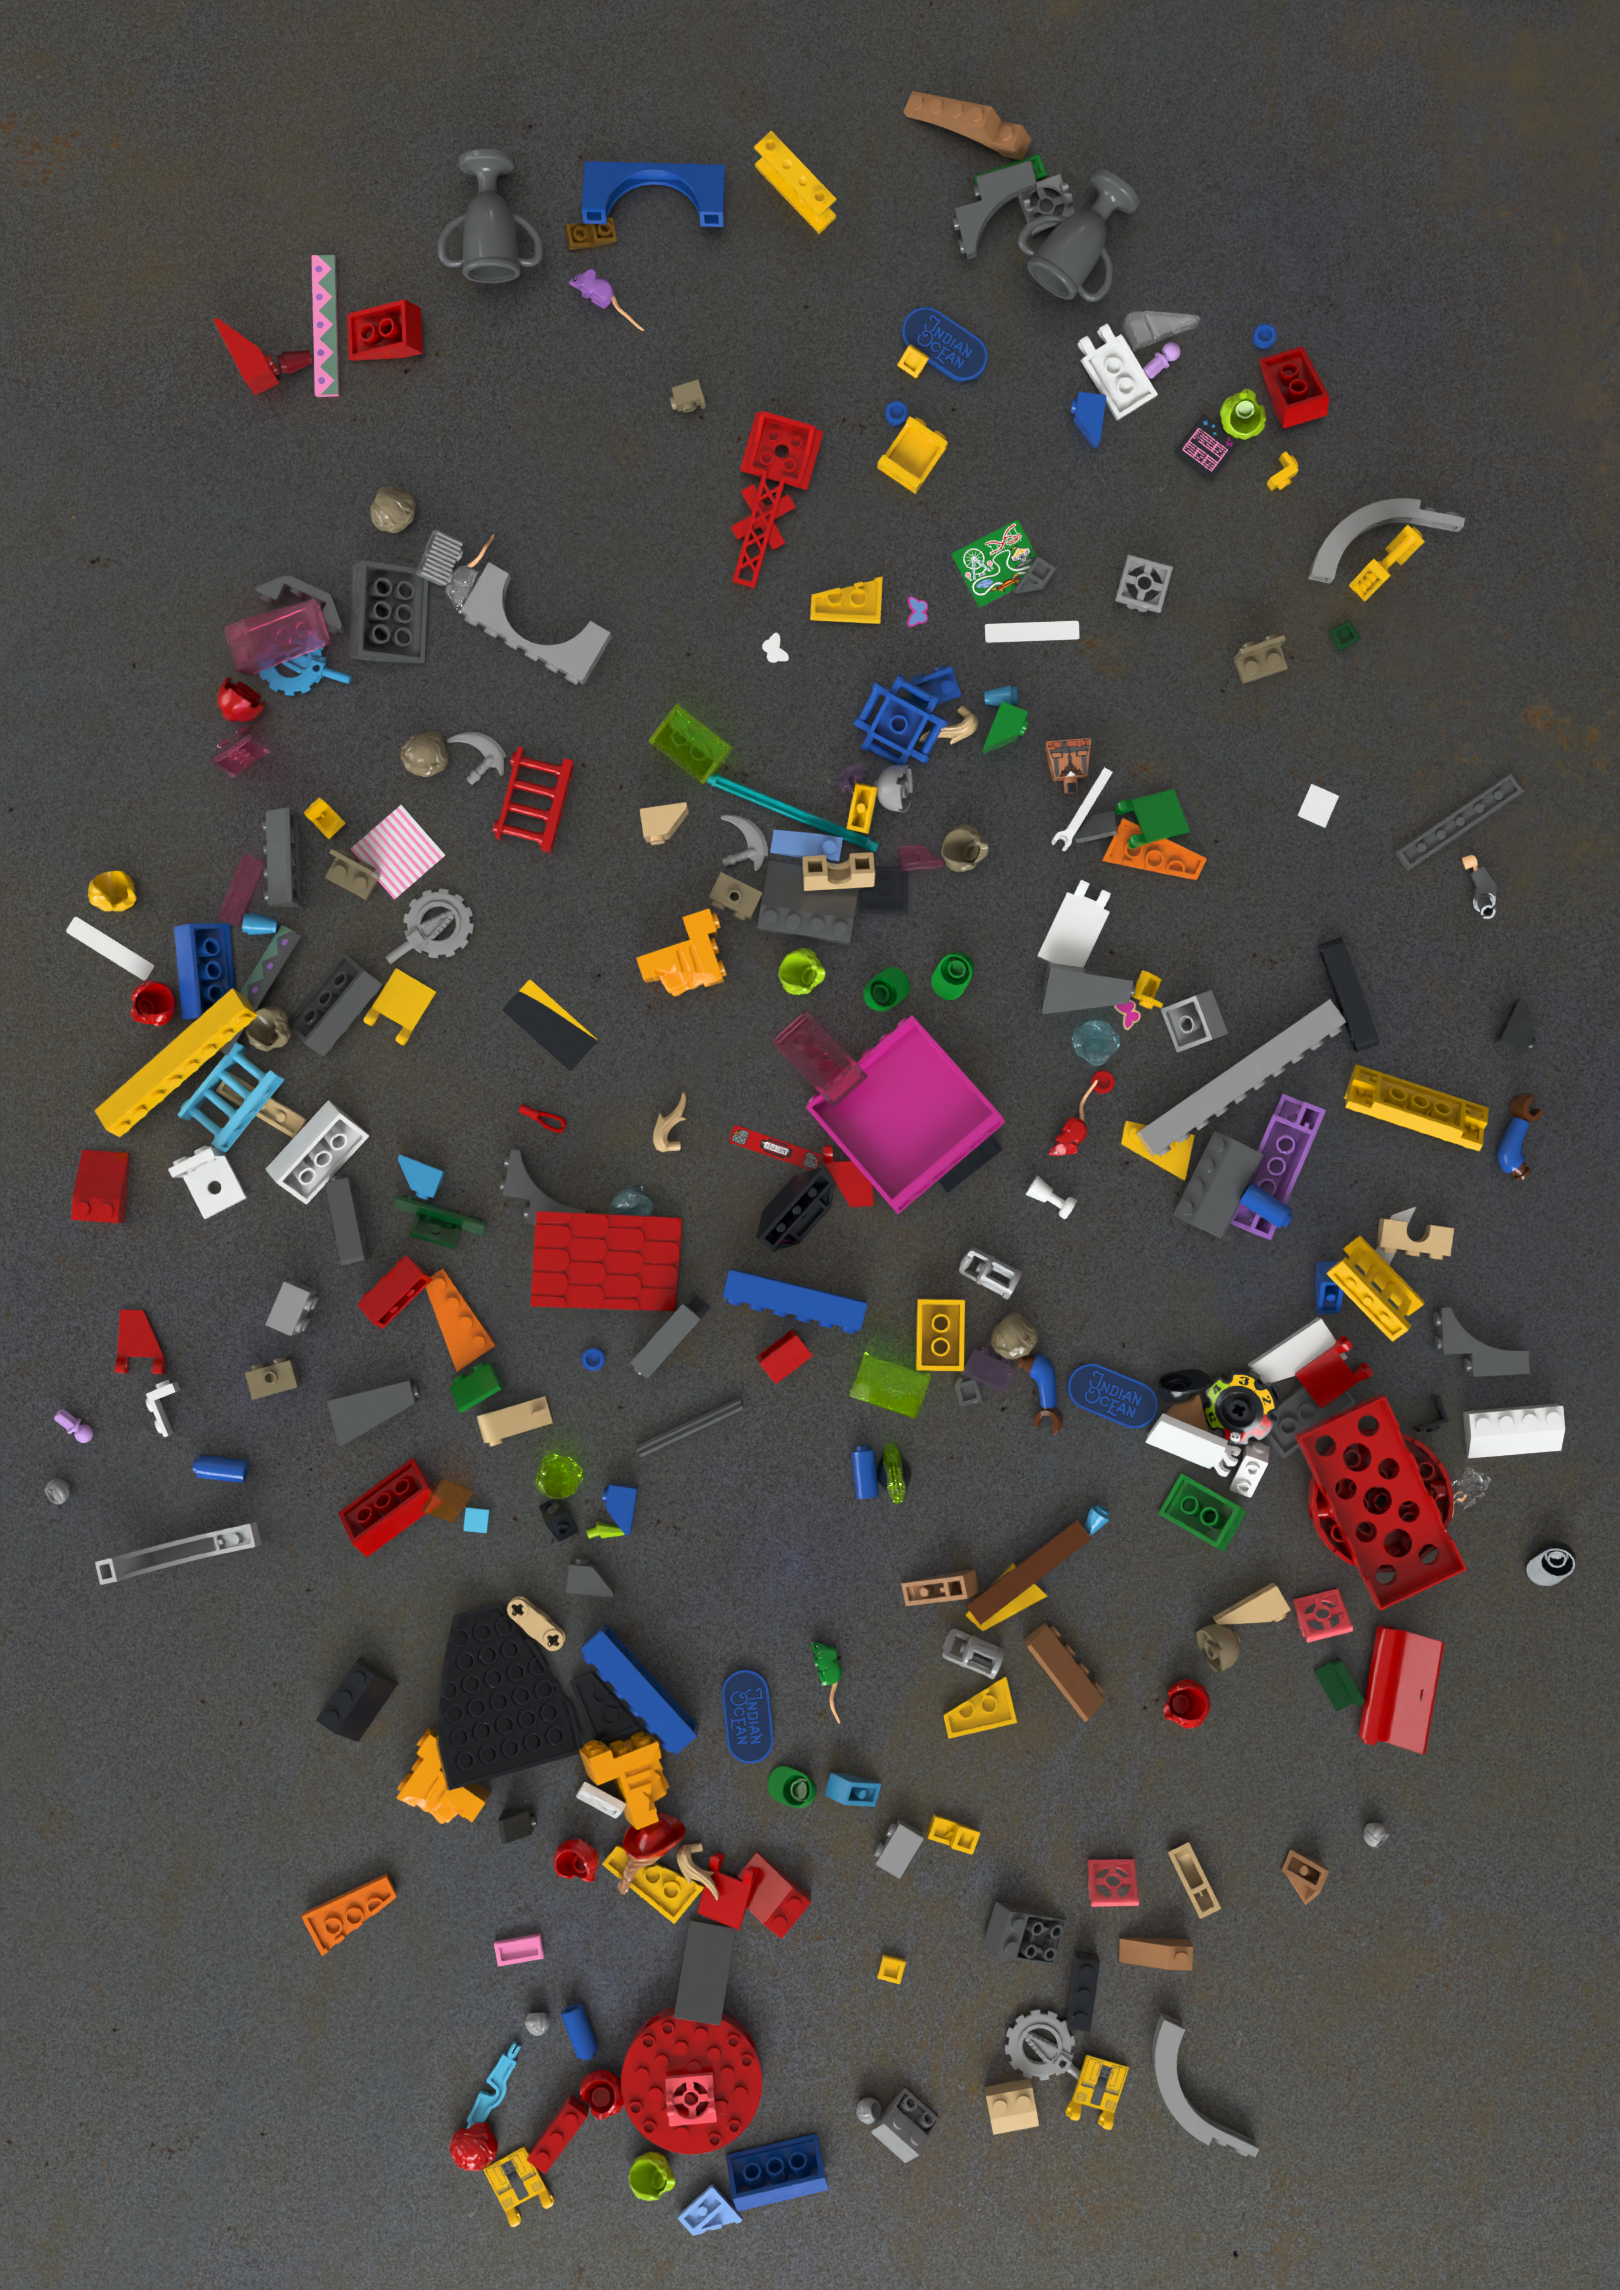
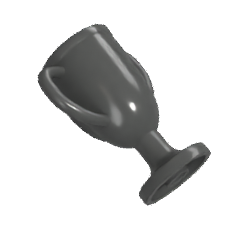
M477 149L465 152L458 159L459 168L465 174L477 177L478 194L471 200L466 213L447 223L441 232L437 244L439 259L445 266L450 268L463 266L462 274L471 281L503 283L514 280L521 273L520 265L525 267L535 266L542 260L543 241L537 229L530 221L513 213L506 200L498 194L497 179L499 176L513 171L515 159L510 153L497 149ZM464 223L463 258L451 259L447 255V240L452 231L458 225ZM515 223L522 225L533 239L534 255L531 258L519 257Z
M1097 169L1091 176V184L1099 196L1090 210H1081L1069 217L1057 214H1045L1030 220L1019 234L1018 245L1020 249L1032 257L1027 262L1030 274L1046 290L1062 299H1073L1077 291L1082 298L1090 302L1099 301L1105 296L1113 280V263L1105 247L1107 234L1105 221L1115 209L1132 213L1140 206L1139 197L1131 186L1107 170ZM1045 223H1059L1038 250L1031 248L1027 244V238L1036 227ZM1101 255L1105 265L1104 280L1097 291L1091 293L1082 284Z

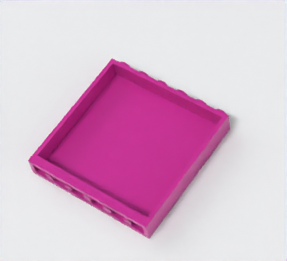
M913 1016L902 1019L898 1023L897 1029L891 1034H885L879 1040L877 1046L866 1050L856 1064L852 1063L847 1066L842 1076L831 1080L826 1085V1089L821 1094L812 1096L808 1101V1105L805 1106L897 1214L902 1212L1005 1123L1002 1115Z

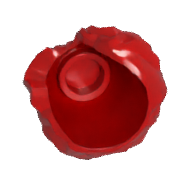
M145 980L135 988L131 995L133 1007L130 1010V1014L135 1022L162 1026L167 1024L175 1014L177 1000L174 997L173 991L165 983L157 982L156 980Z
M1183 1679L1169 1689V1698L1163 1708L1164 1716L1167 1720L1173 1721L1183 1728L1191 1729L1203 1724L1210 1712L1211 1703L1209 1694L1203 1685L1195 1680Z
M581 1838L563 1842L557 1847L553 1857V1867L559 1877L567 1879L579 1877L586 1882L595 1881L599 1856L587 1841H582Z
M596 2070L584 2077L579 2091L582 2102L590 2104L593 2116L602 2121L609 2116L618 2114L622 2110L624 2100L621 2093L620 2078L607 2070Z
M476 2122L469 2129L460 2128L453 2135L449 2151L451 2158H453L454 2163L458 2167L466 2171H479L495 2159L498 2152V2141L495 2139L488 2123Z

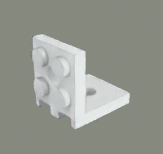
M203 1146L195 1150V1156L187 1158L184 1156L174 1161V1166L168 1169L172 1178H184L204 1219L248 1198L225 1152L212 1146ZM213 1181H218L221 1184V1191L218 1194H213L210 1191L209 1187Z

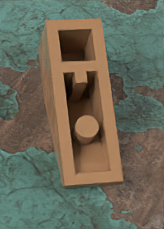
M975 1569L951 1572L901 1583L906 1606L968 1599L980 1592Z
M1119 1937V1962L1166 1970H1192L1193 1946L1189 1939Z

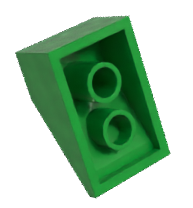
M1181 1473L1158 1514L1224 1552L1247 1511Z

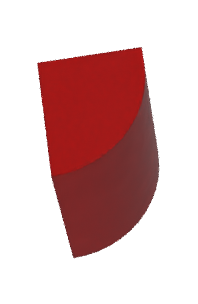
M792 1328L758 1354L756 1359L773 1382L777 1384L813 1355Z

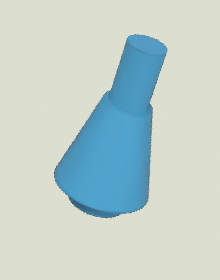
M1101 1505L1091 1506L1085 1521L1084 1529L1090 1536L1111 1520L1108 1516L1109 1511Z

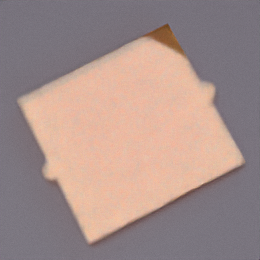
M442 1478L434 1492L430 1493V1498L422 1511L454 1523L461 1511L466 1508L465 1505L474 1491Z

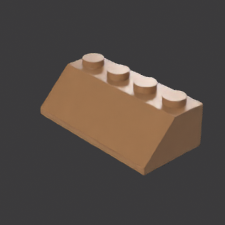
M1045 1622L1023 1640L1029 1651L1083 1721L1086 1722L1105 1701L1101 1695L1104 1693V1690L1097 1681L1092 1683L1087 1677L1090 1672L1082 1662L1077 1664L1073 1658L1076 1654L1068 1643L1063 1645L1058 1638L1061 1637V1634L1055 1626L1049 1627Z

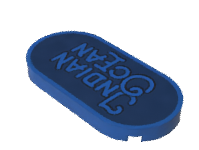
M929 307L915 309L904 320L902 336L906 347L908 348L910 344L930 357L928 360L929 364L951 379L965 382L976 379L984 371L987 363V350L983 342L936 309Z
M1094 1363L1082 1365L1076 1368L1068 1379L1067 1388L1069 1396L1078 1407L1125 1427H1144L1154 1419L1157 1413V1397L1149 1386Z
M739 1669L726 1679L722 1688L727 1746L732 1756L738 1761L753 1764L765 1759L773 1747L774 1735L769 1688L766 1680L752 1669Z

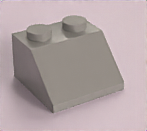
M1212 990L1161 1009L1177 1053L1228 1034Z

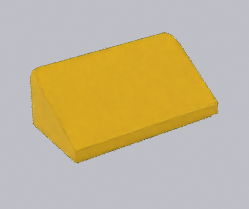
M855 783L846 829L869 834L877 787L865 783Z

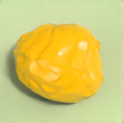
M123 871L104 872L90 881L88 888L89 901L92 905L103 911H124L133 906L136 901L135 884L131 877Z

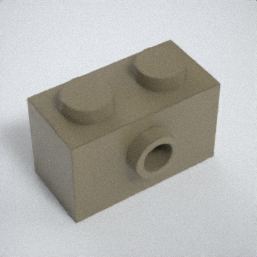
M720 872L708 898L712 901V906L722 911L726 907L734 911L732 914L734 917L745 921L746 918L752 919L762 899L763 892Z
M287 1356L274 1359V1364L265 1367L264 1362L250 1366L251 1371L246 1372L245 1376L252 1400L302 1386L295 1359L287 1360Z

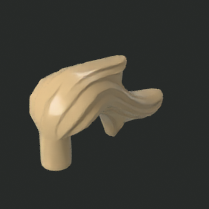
M961 706L957 711L964 720L959 724L942 728L938 738H951L950 744H953L968 737L977 730L979 725L978 717L964 706ZM931 730L925 732L920 737L919 743L925 742Z
M684 1092L679 1104L671 1114L663 1117L659 1113L653 1133V1144L661 1152L680 1151L681 1149L680 1141L668 1142V1133L675 1124L686 1120L682 1116L686 1106V1094Z
M702 1843L683 1844L678 1848L676 1859L688 1884L691 1883L692 1879L700 1881L718 1900V1890L711 1878L714 1872L699 1868L691 1857L692 1853L703 1851Z

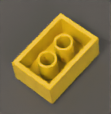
M917 1298L916 1370L964 1371V1299Z

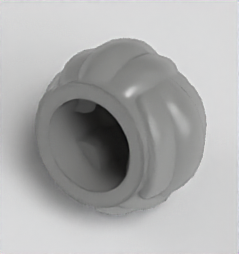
M55 1478L48 1482L45 1493L52 1503L62 1504L69 1498L70 1485L65 1480Z
M1369 1823L1364 1829V1839L1372 1847L1378 1848L1389 1836L1387 1827L1382 1823Z
M531 2013L527 2015L525 2020L527 2030L535 2036H541L545 2033L550 2024L547 2013Z
M871 2097L863 2098L856 2108L857 2117L866 2124L875 2123L881 2115L879 2102Z

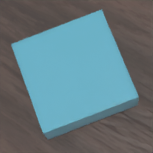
M466 1507L463 1531L487 1533L490 1509Z

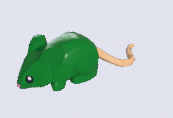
M811 1642L810 1645L815 1654L813 1661L815 1666L818 1667L817 1672L823 1686L832 1685L829 1702L839 1724L840 1719L834 1707V1694L838 1681L842 1677L843 1670L841 1663L837 1659V1649L834 1646H827L823 1643Z

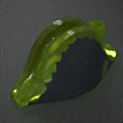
M894 1442L886 1443L877 1467V1479L893 1503L900 1504L904 1500L911 1481V1467Z

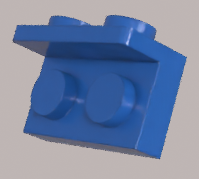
M946 665L934 669L933 674L925 676L923 673L911 678V683L931 694L936 693L941 696L937 705L962 696L954 676L953 667L947 668ZM911 694L915 703L925 709L927 708L928 702Z

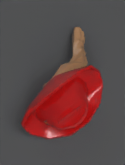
M657 1813L658 1822L638 1830L632 1825L627 1829L622 1846L629 1859L625 1864L624 1876L618 1884L621 1894H626L630 1883L640 1868L655 1863L684 1838L686 1827L683 1823L666 1813Z

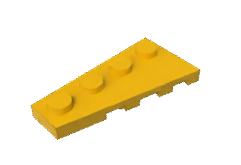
M617 1844L602 1862V1865L622 1880L623 1872L626 1868L625 1864L629 1856L626 1855L623 1846ZM655 1862L652 1865L640 1868L629 1887L675 1924L703 1890L704 1885L694 1880H691V1883L688 1884L684 1875Z

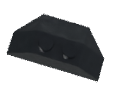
M820 1167L793 1176L762 1211L756 1237L772 1252L799 1244L831 1209L833 1188L836 1182Z

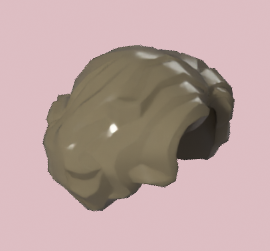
M391 486L381 487L377 491L374 502L370 505L371 519L374 526L380 531L397 533L404 530L414 519L416 511L415 499L407 491H401Z
M435 731L412 735L402 745L400 751V759L404 763L405 768L416 776L431 777L443 771L448 764L449 754L443 742V737Z
M961 824L949 831L941 847V855L946 862V866L955 872L974 869L976 864L984 859L989 851L988 843L984 841L977 828L969 824Z
M277 1006L260 1008L256 1011L258 1016L246 1028L249 1043L265 1052L273 1048L283 1047L288 1042L291 1034L287 1013Z
M1011 1312L994 1326L990 1343L995 1353L1008 1360L1018 1359L1029 1354L1038 1341V1331L1036 1326L1023 1317L1021 1313Z

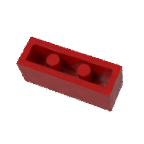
M406 1255L397 1261L395 1267L387 1275L379 1279L378 1284L371 1291L362 1296L357 1306L374 1325L384 1329L432 1281V1278L417 1261Z
M570 2094L530 2148L526 2160L546 2174L586 2120L589 2107Z

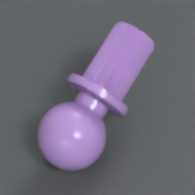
M1174 342L1165 344L1162 348V354L1157 352L1155 358L1143 368L1146 376L1151 379L1154 378L1163 368L1167 369L1169 367L1168 361L1177 360L1181 352L1179 345Z
M64 1409L56 1413L54 1420L66 1428L68 1434L74 1432L77 1441L87 1443L93 1438V1429L87 1424L80 1425V1418L76 1419Z

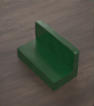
M1337 1657L1314 1670L1336 1711H1340L1351 1704L1357 1707L1365 1703L1340 1658Z

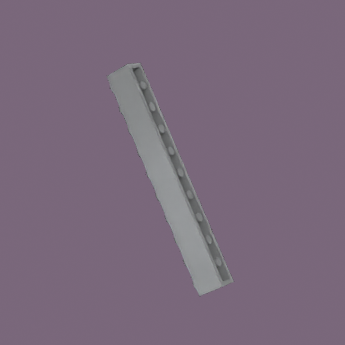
M1329 999L1137 1132L1136 1135L1151 1156L1158 1154L1161 1157L1171 1150L1169 1146L1171 1143L1177 1140L1180 1144L1191 1135L1188 1132L1194 1127L1200 1130L1210 1123L1207 1118L1213 1114L1218 1117L1229 1110L1226 1105L1234 1100L1237 1104L1248 1096L1246 1091L1252 1087L1256 1091L1267 1083L1266 1077L1271 1074L1276 1077L1286 1070L1285 1064L1290 1061L1295 1064L1305 1057L1302 1052L1308 1048H1311L1313 1051L1324 1044L1322 1039L1328 1034L1331 1038L1343 1030L1341 1025L1346 1023L1345 1019Z

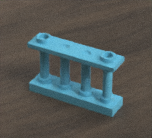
M238 1042L234 1044L228 1056L225 1054L194 1095L182 1104L181 1111L177 1114L180 1118L188 1121L194 1117L215 1135V1139L211 1144L224 1152L229 1150L285 1080L278 1073L271 1070L268 1073L260 1070L243 1055L248 1048ZM236 1062L259 1080V1084L254 1091L250 1092L227 1073ZM221 1081H224L244 1098V1103L239 1109L235 1110L214 1092ZM207 1099L229 1116V1122L224 1128H220L199 1110Z

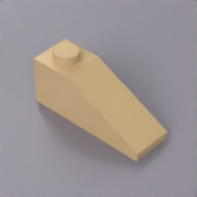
M1272 1582L1213 1616V1619L1218 1625L1260 1623L1273 1620L1278 1622L1287 1616L1286 1613L1290 1611V1608L1277 1585Z

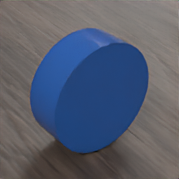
M1260 324L1257 326L1252 335L1254 345L1260 349L1270 348L1277 337L1275 328L1270 324Z
M901 401L890 402L885 409L887 422L893 426L904 424L908 418L907 406Z
M597 1347L588 1348L582 1355V1364L590 1371L599 1370L605 1363V1354Z

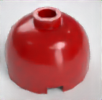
M225 678L217 693V703L223 712L222 716L230 722L235 720L238 722H249L255 719L264 708L265 701L261 703L259 701L261 696L243 682L238 681L235 684L231 682L233 678Z

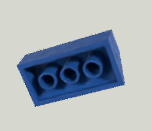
M190 923L174 927L182 1020H197L232 988L235 989L230 923Z
M817 2133L726 2155L732 2199L737 2211L829 2190Z

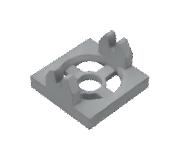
M1060 174L1037 182V190L1017 196L1027 223L1034 219V215L1037 213L1041 215L1053 214L1055 207L1064 204L1061 216L1069 217L1075 213L1072 206V194H1069V186L1063 182ZM1044 188L1054 189L1061 196L1052 199L1046 196ZM1034 192H1037L1039 200L1037 205L1031 207L1030 197ZM1043 200H1049L1053 208L1049 212H1043L1039 204ZM1045 223L1036 227L1031 234L1034 236L1056 228L1059 223Z
M1128 554L1115 601L1127 604L1126 606L1129 609H1138L1139 612H1147L1149 610L1160 613L1173 566ZM1135 568L1144 570L1143 574H1140L1138 577L1129 575ZM1157 572L1162 583L1154 582L1151 573ZM1141 577L1149 578L1151 581L1150 588L1146 590L1141 589L1138 586V580ZM1127 583L1135 585L1138 590L1136 599L1129 594L1126 586ZM1151 589L1159 591V594L1154 599L1143 602L1145 593Z

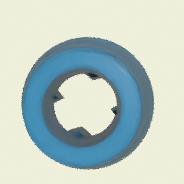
M1008 685L985 691V705L1000 706L1003 701L1013 706H1018V687Z
M250 912V914L244 913L242 932H247L248 935L276 933L277 919Z

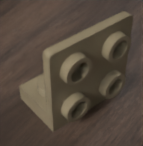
M1273 634L1265 637V641L1259 644L1252 641L1242 645V648L1238 650V653L1233 658L1242 685L1288 669L1281 649V645L1286 641L1285 635L1278 637V634Z
M341 848L338 851L330 849L329 853L336 858L325 878L367 901L381 877L375 873L376 868L359 859L358 863L355 862L356 857Z

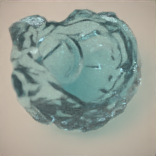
M1086 1020L1074 1029L1071 1042L1078 1056L1083 1057L1094 1066H1100L1118 1050L1120 1038L1119 1034L1109 1023L1100 1020Z
M637 1184L632 1187L623 1188L614 1197L609 1207V1214L651 1216L653 1210L652 1196L645 1187Z

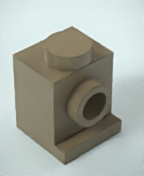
M698 379L671 388L673 395L669 396V400L673 410L677 409L678 412L683 410L686 413L695 410L698 405L701 406V409L706 408Z

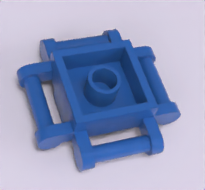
M901 674L898 675L891 690L874 681L871 687L872 692L859 717H856L853 722L855 726L868 732L861 749L865 751L870 750L896 765H905L909 756L927 763L930 758L929 753L942 728H946L949 722L947 719L932 713L941 696L936 693L931 694L905 680L906 677ZM902 688L928 702L927 708L925 709L914 701L897 694L899 689ZM880 695H883L886 699L871 725L867 720ZM929 720L934 725L921 750H918L914 746ZM875 738L902 753L901 757L874 743L873 739Z

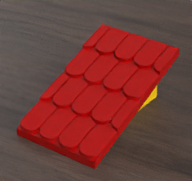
M536 1211L530 1306L676 1311L682 1218Z

